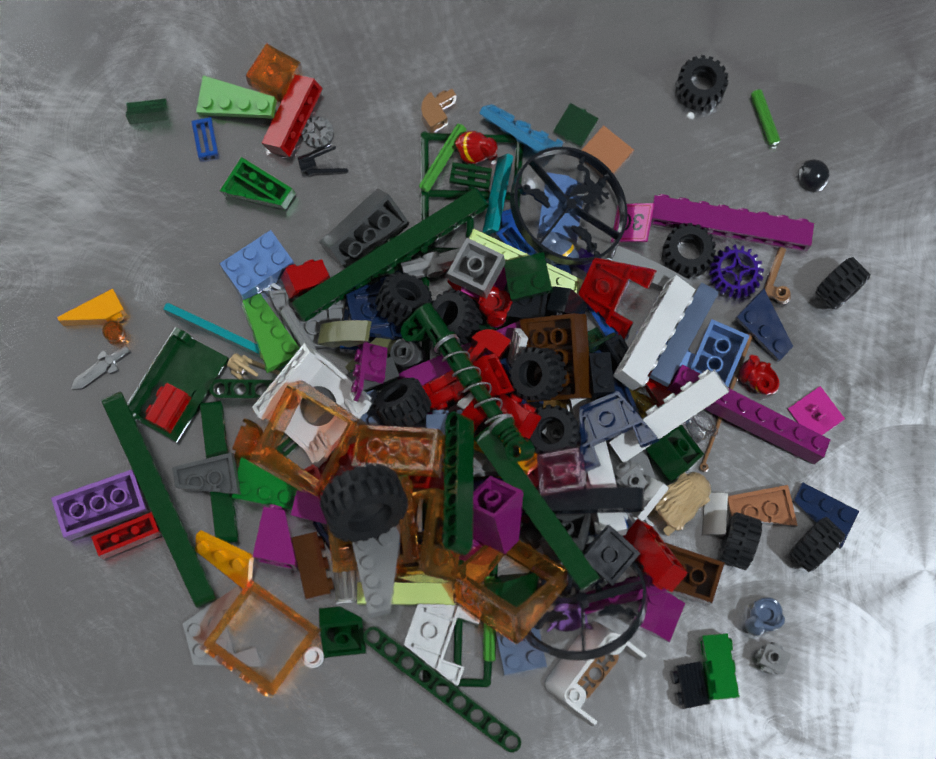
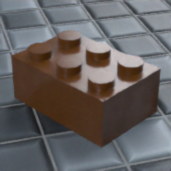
M666 543L688 572L673 592L670 593L705 605L712 604L724 562Z

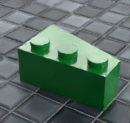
M243 157L240 158L220 189L224 196L286 210L296 194L291 187Z
M241 457L237 472L241 495L232 494V499L235 502L260 507H269L270 504L278 505L285 512L291 513L298 489Z
M728 633L699 637L709 700L718 701L739 698L735 675V661L732 659L731 653L733 651L732 639L728 637Z

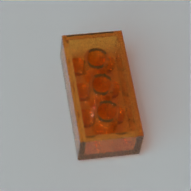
M358 424L351 466L363 467L366 464L374 466L381 464L393 469L397 475L440 477L445 448V434L439 429Z

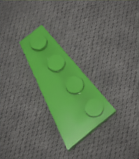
M203 75L196 113L204 116L274 119L277 100L274 96Z
M260 293L243 300L242 308L253 331V337L255 342H257L261 359L264 361L266 373L287 365L300 349Z

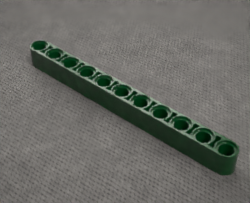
M478 188L467 192L303 294L292 303V306L303 322L314 318L346 298V294L365 286L488 208V202Z
M119 391L102 399L101 402L194 605L196 608H199L216 600L217 598L125 397Z

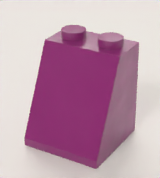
M492 476L487 478L473 492V538L506 554L519 541L523 491Z
M270 504L269 507H263L252 557L259 563L298 570L291 527L286 512L278 505Z

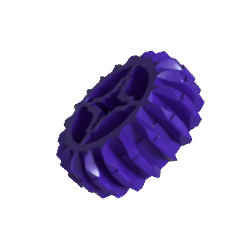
M736 244L733 245L732 250L728 246L724 248V251L719 250L717 252L718 256L714 255L713 262L709 266L712 270L708 272V275L713 276L710 283H717L714 289L721 288V295L727 292L728 299L733 294H735L736 299H739L740 295L746 298L748 292L753 294L755 288L758 289L760 287L759 282L763 280V276L760 275L764 272V269L760 268L762 261H756L758 254L752 256V249H749L747 252L744 251V245L741 246L740 250H738ZM732 259L731 266L721 269V264L724 261ZM740 260L744 261L748 266L743 265ZM734 268L740 272L738 276L735 272H732ZM751 275V281L740 286L742 278ZM724 278H728L732 284L728 283Z

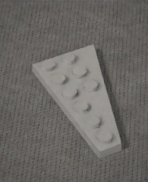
M399 520V524L396 527H392L389 532L382 533L377 538L373 537L368 541L359 540L358 542H352L369 618L391 613L402 533V520Z

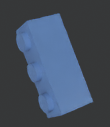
M547 173L565 195L571 193L572 187L582 184L567 175ZM546 184L544 192L549 198L550 207L547 209L543 204L541 206L537 237L540 238L545 235L563 212V204ZM582 196L571 197L576 201L577 206L582 209L583 200H580ZM573 212L565 213L551 232L558 234L561 239L577 243L578 235L570 227L573 225L578 227L580 225V217Z

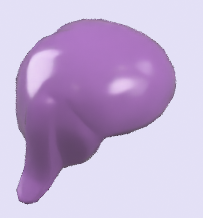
M557 604L553 610L566 614L568 620L550 623L547 632L553 628L560 631H573L581 628V608H579L578 604ZM585 614L586 628L592 630L593 627L589 625L587 615Z

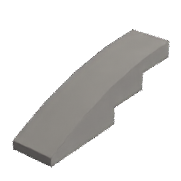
M620 246L617 247L612 261L655 269L657 272L650 287L659 291L663 289L669 279L676 275L689 285L691 283L689 279L667 267Z

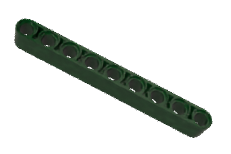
M489 425L475 435L474 440L503 481L523 491V509L582 591L600 579L599 575L520 465L507 459L505 447L497 436L490 433Z
M370 626L366 629L363 639L373 650L504 750L514 753L520 749L521 738L514 729L459 687L452 684L378 626ZM371 630L377 631L380 635L379 640L376 642L370 641L368 639V632ZM389 643L394 644L397 648V652L393 655L385 652V646ZM404 657H411L414 660V665L406 668L402 665V659ZM422 670H428L431 673V678L428 681L420 679L419 673ZM445 683L449 688L448 692L445 694L438 693L436 690L437 685ZM456 697H464L466 703L463 707L454 705L453 701ZM473 710H481L483 717L480 720L472 719L471 712ZM491 723L499 724V732L495 734L488 731L489 725ZM509 736L517 738V744L513 747H509L505 743L506 738Z

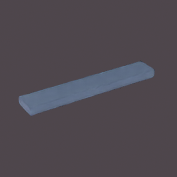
M701 282L693 296V301L687 307L683 319L676 327L674 335L670 338L667 348L660 356L658 364L653 369L649 378L666 387L669 386L719 291Z

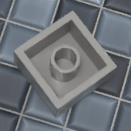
M466 238L447 272L449 281L487 298L506 263L503 254Z

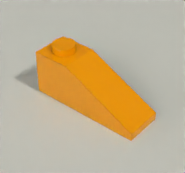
M112 288L57 318L63 326L102 325L118 323L124 319L127 313Z

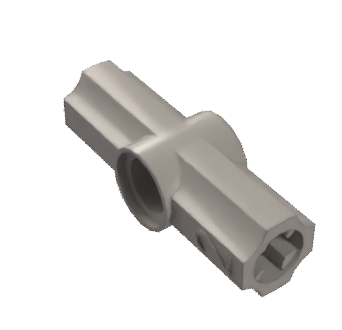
M460 248L443 253L431 252L423 255L420 259L401 263L403 274L404 272L409 273V275H414L416 278L440 276L444 271L450 269Z

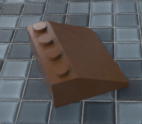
M573 313L521 319L520 329L528 337L526 349L531 347L549 348V350L556 351V354L562 357L560 361L565 362L566 365L564 370H567V375H564V379L567 380L566 384H562L563 390L557 392L558 396L544 401L592 398L587 315ZM539 364L534 369V380L538 385L542 378V370ZM526 400L527 402H543V401H531V400Z

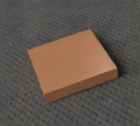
M603 126L582 151L598 158L615 174L633 154L634 149ZM591 166L594 170H596L599 174H601L597 169H595L593 166Z

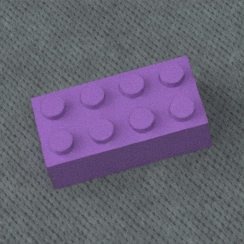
M133 470L51 498L63 538L68 541L150 513Z

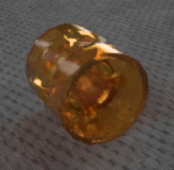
M109 321L103 326V335L110 344L120 345L126 340V331L118 321Z

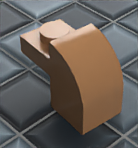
M453 89L440 92L436 98L430 92L423 99L421 116L429 133H434L447 125L448 117L443 110L456 103V94Z

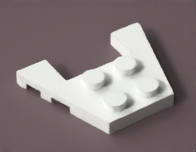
M418 604L404 646L452 684L458 686L464 667L443 660L457 618L479 625L485 606Z

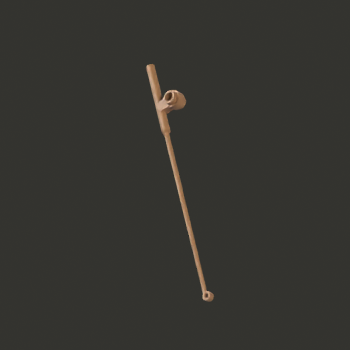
M783 247L778 248L764 286L768 297L775 299L780 304L788 303L791 299V293L787 287L773 286L786 249ZM750 333L748 334L750 335L729 387L732 390L753 338ZM721 417L717 419L700 465L702 472H707L709 469L706 461L721 424Z

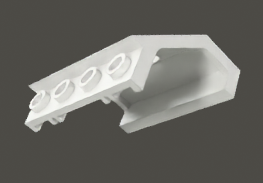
M304 343L252 408L257 417L263 421L266 418L283 430L304 449L312 464L319 468L323 462L328 460L336 446L342 443L345 435L355 427L360 417L369 410L372 398L363 390L358 402L353 401L354 393L351 392L353 381L328 358ZM322 386L330 390L337 403L334 417L330 422L322 426H315L307 422L300 408L303 395L310 388Z

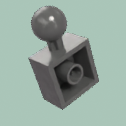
M555 514L583 553L592 543L595 534L591 514ZM529 525L520 528L519 541L516 543V546L521 551L533 552L541 545L546 561H560L537 528Z

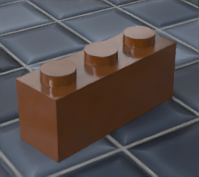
M317 531L292 537L306 601L332 596L331 590H334L332 577L328 578L326 569H330L327 556L323 557L321 550L325 548L323 537H318Z

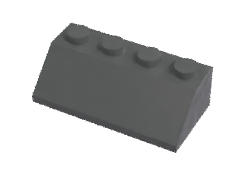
M377 188L319 243L328 255L344 270L371 253L374 248L387 243L389 237L394 238L409 224V221L391 196Z

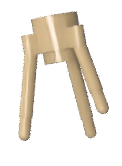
M235 353L227 364L232 369L231 374L238 379H244L239 373L243 374L246 371L255 377L258 376V373L249 367V363L265 370L264 364L252 360L245 355L240 356L238 353ZM278 370L271 371L272 373H275L277 375L280 374V371Z

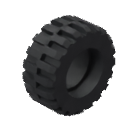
M366 464L363 467L357 466L353 470L344 471L341 476H336L332 483L327 484L320 498V507L330 532L336 538L346 542L348 540L351 542H358L359 540L368 541L370 538H377L380 534L389 532L392 527H396L399 524V520L404 518L408 508V498L397 473L393 469L381 464H376L375 466Z

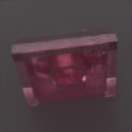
M578 447L537 455L541 496L584 489L586 480L585 461Z

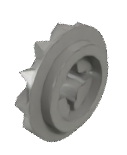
M320 115L318 117L311 116L302 131V137L310 146H324L333 137V126L328 119L322 118ZM314 125H316V127H318L319 129H322L320 131V138L317 135V133H312L314 131Z

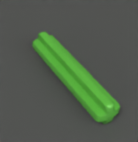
M761 89L755 90L751 96L770 145L778 144L780 137Z

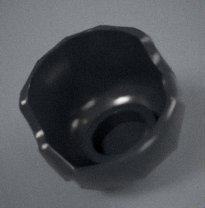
M813 159L802 164L799 170V184L804 189L816 192L822 190L827 185L829 169L823 161Z

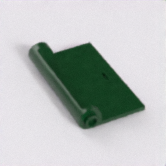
M175 327L127 403L135 421L144 424L177 443L200 407V403L203 402L208 394L210 384L217 379L229 358L198 342L185 331ZM166 383L175 386L192 397L170 434L152 425L145 419V412L148 406L154 404L157 399V391L160 387H164Z

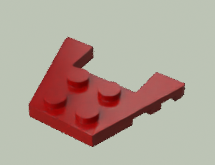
M595 258L578 294L596 313L599 312L606 319L605 322L610 327H613L619 333L618 335L621 334L623 339H625L633 322L615 312L629 280L646 289L649 288L657 271L655 269Z

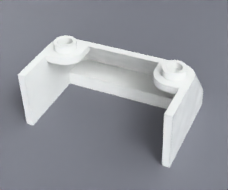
M591 622L589 625L593 629L586 628V650L604 646L621 635L598 622ZM582 632L567 651H582ZM629 641L616 651L610 653L611 655H617L625 649L640 661L647 656ZM561 659L545 681L546 690L591 726L596 725L597 721L581 709L586 700V692L577 684L594 659L582 661Z

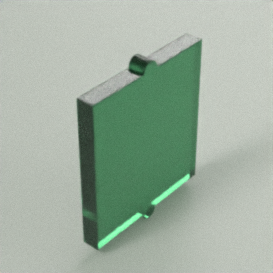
M570 103L553 132L563 137L566 142L570 141L582 148L599 118L586 112V109H581Z

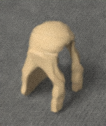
M689 472L680 475L675 483L667 486L669 487L667 492L648 515L653 516L656 511L668 525L663 529L666 536H670L674 530H683L684 525L694 518L698 509L710 501L711 485L706 477L700 473Z

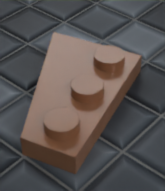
M788 485L728 496L727 505L730 518L738 512L760 519L764 523L798 526Z

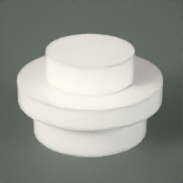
M312 646L304 651L302 659L307 667L317 668L323 663L324 654L321 649Z

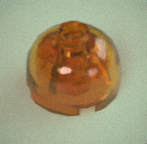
M244 418L243 422L246 423V426L241 425L232 449L236 451L233 453L236 460L244 458L249 461L255 458L258 452H263L266 441H263L264 432L259 424Z

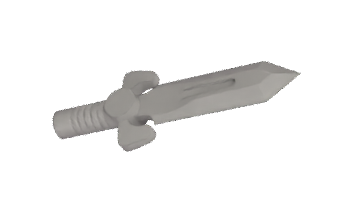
M123 345L111 355H107L105 351H102L97 358L99 360L105 358V360L98 361L76 377L71 389H82L107 371L106 369L109 365L111 367L108 369V373L117 371L118 368L115 366V363L130 351L128 347Z

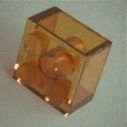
M266 43L246 74L247 83L264 94L274 96L281 103L294 75H301L302 73L301 62Z

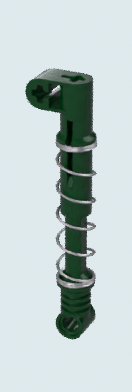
M431 303L419 307L402 325L401 335L403 339L408 342L425 341L429 337L433 342L434 351L442 355V361H446L453 371L452 377L456 376L463 386V392L465 393L469 390L478 402L474 408L480 406L489 418L485 424L491 421L492 424L489 427V431L502 442L507 459L511 462H522L532 459L535 453L533 443L521 436V433L514 424L515 419L512 414H503L501 411L502 400L492 398L490 395L491 384L481 382V370L473 365L469 352L462 349L458 336L448 329ZM483 384H488L490 386L489 392ZM494 400H499L501 402L500 408Z

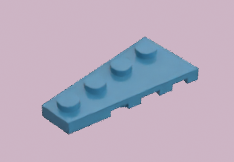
M493 104L483 106L479 113L485 117L487 122L496 124L501 127L500 129L504 133L516 137L519 143L530 146L535 153L548 148L562 147L564 143L559 139L555 142L547 138L549 134L542 130L539 132L530 129L531 124L525 121H515L514 115Z

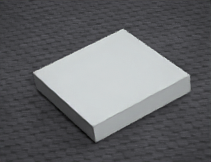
M648 475L645 477L649 485L644 488V511L627 512L641 521L646 519L669 488L664 483Z

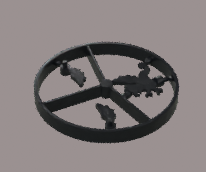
M571 147L548 148L532 156L520 168L514 178L510 193V206L514 222L526 242L538 253L544 252L546 258L565 265L589 264L595 258L604 257L622 238L627 224V203L623 189L612 171L593 155ZM555 154L579 158L580 164L577 166V169L584 172V184H577L571 188L569 195H565L536 159ZM584 162L593 166L604 177L600 178L596 183L590 179V171L583 165ZM527 165H530L563 204V212L540 241L532 235L521 216L517 197L518 189H520L521 195L533 196L536 201L543 204L547 209L550 207V203L545 192L540 189H531L530 185L522 186L519 183ZM606 180L610 184L619 206L620 221L618 232L588 213L590 205L591 207L596 206V204H593V202H596L595 199L599 200V205L605 202L601 196L609 199L608 196L610 194L602 191L606 185ZM582 196L580 200H583L582 204H586L584 209L579 208L576 201L571 197ZM573 212L614 238L611 246L600 254L599 251H595L597 243L592 242L591 233L581 225L578 227L575 225L571 226L570 229L587 244V252H594V256L589 258L566 257L551 251L541 243L563 215Z
M543 557L533 566L529 573L535 572L536 569H542L555 561H546L545 557ZM634 561L630 565L640 581L602 591L600 585L604 582L602 578L590 585L591 589L595 586L596 593L588 595L580 592L581 589L576 582L573 583L575 588L573 596L535 594L533 601L535 603L578 604L579 608H581L582 651H566L554 648L539 640L530 631L533 625L535 629L539 630L547 622L554 623L568 620V616L562 614L561 611L556 612L552 610L551 612H546L542 618L534 617L533 624H526L524 613H519L527 635L544 652L565 660H591L616 651L636 634L647 612L648 594L640 569ZM643 589L642 604L639 611L634 612V609L627 607L625 610L620 604L615 605L612 603L610 606H604V609L598 612L599 616H617L620 614L626 616L629 620L634 618L635 620L621 636L612 642L595 649L586 650L585 608L592 602Z

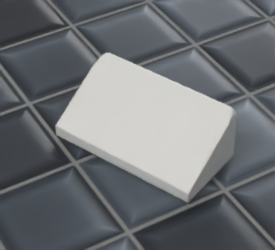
M711 493L709 496L710 501L704 505L702 535L725 536L728 493Z

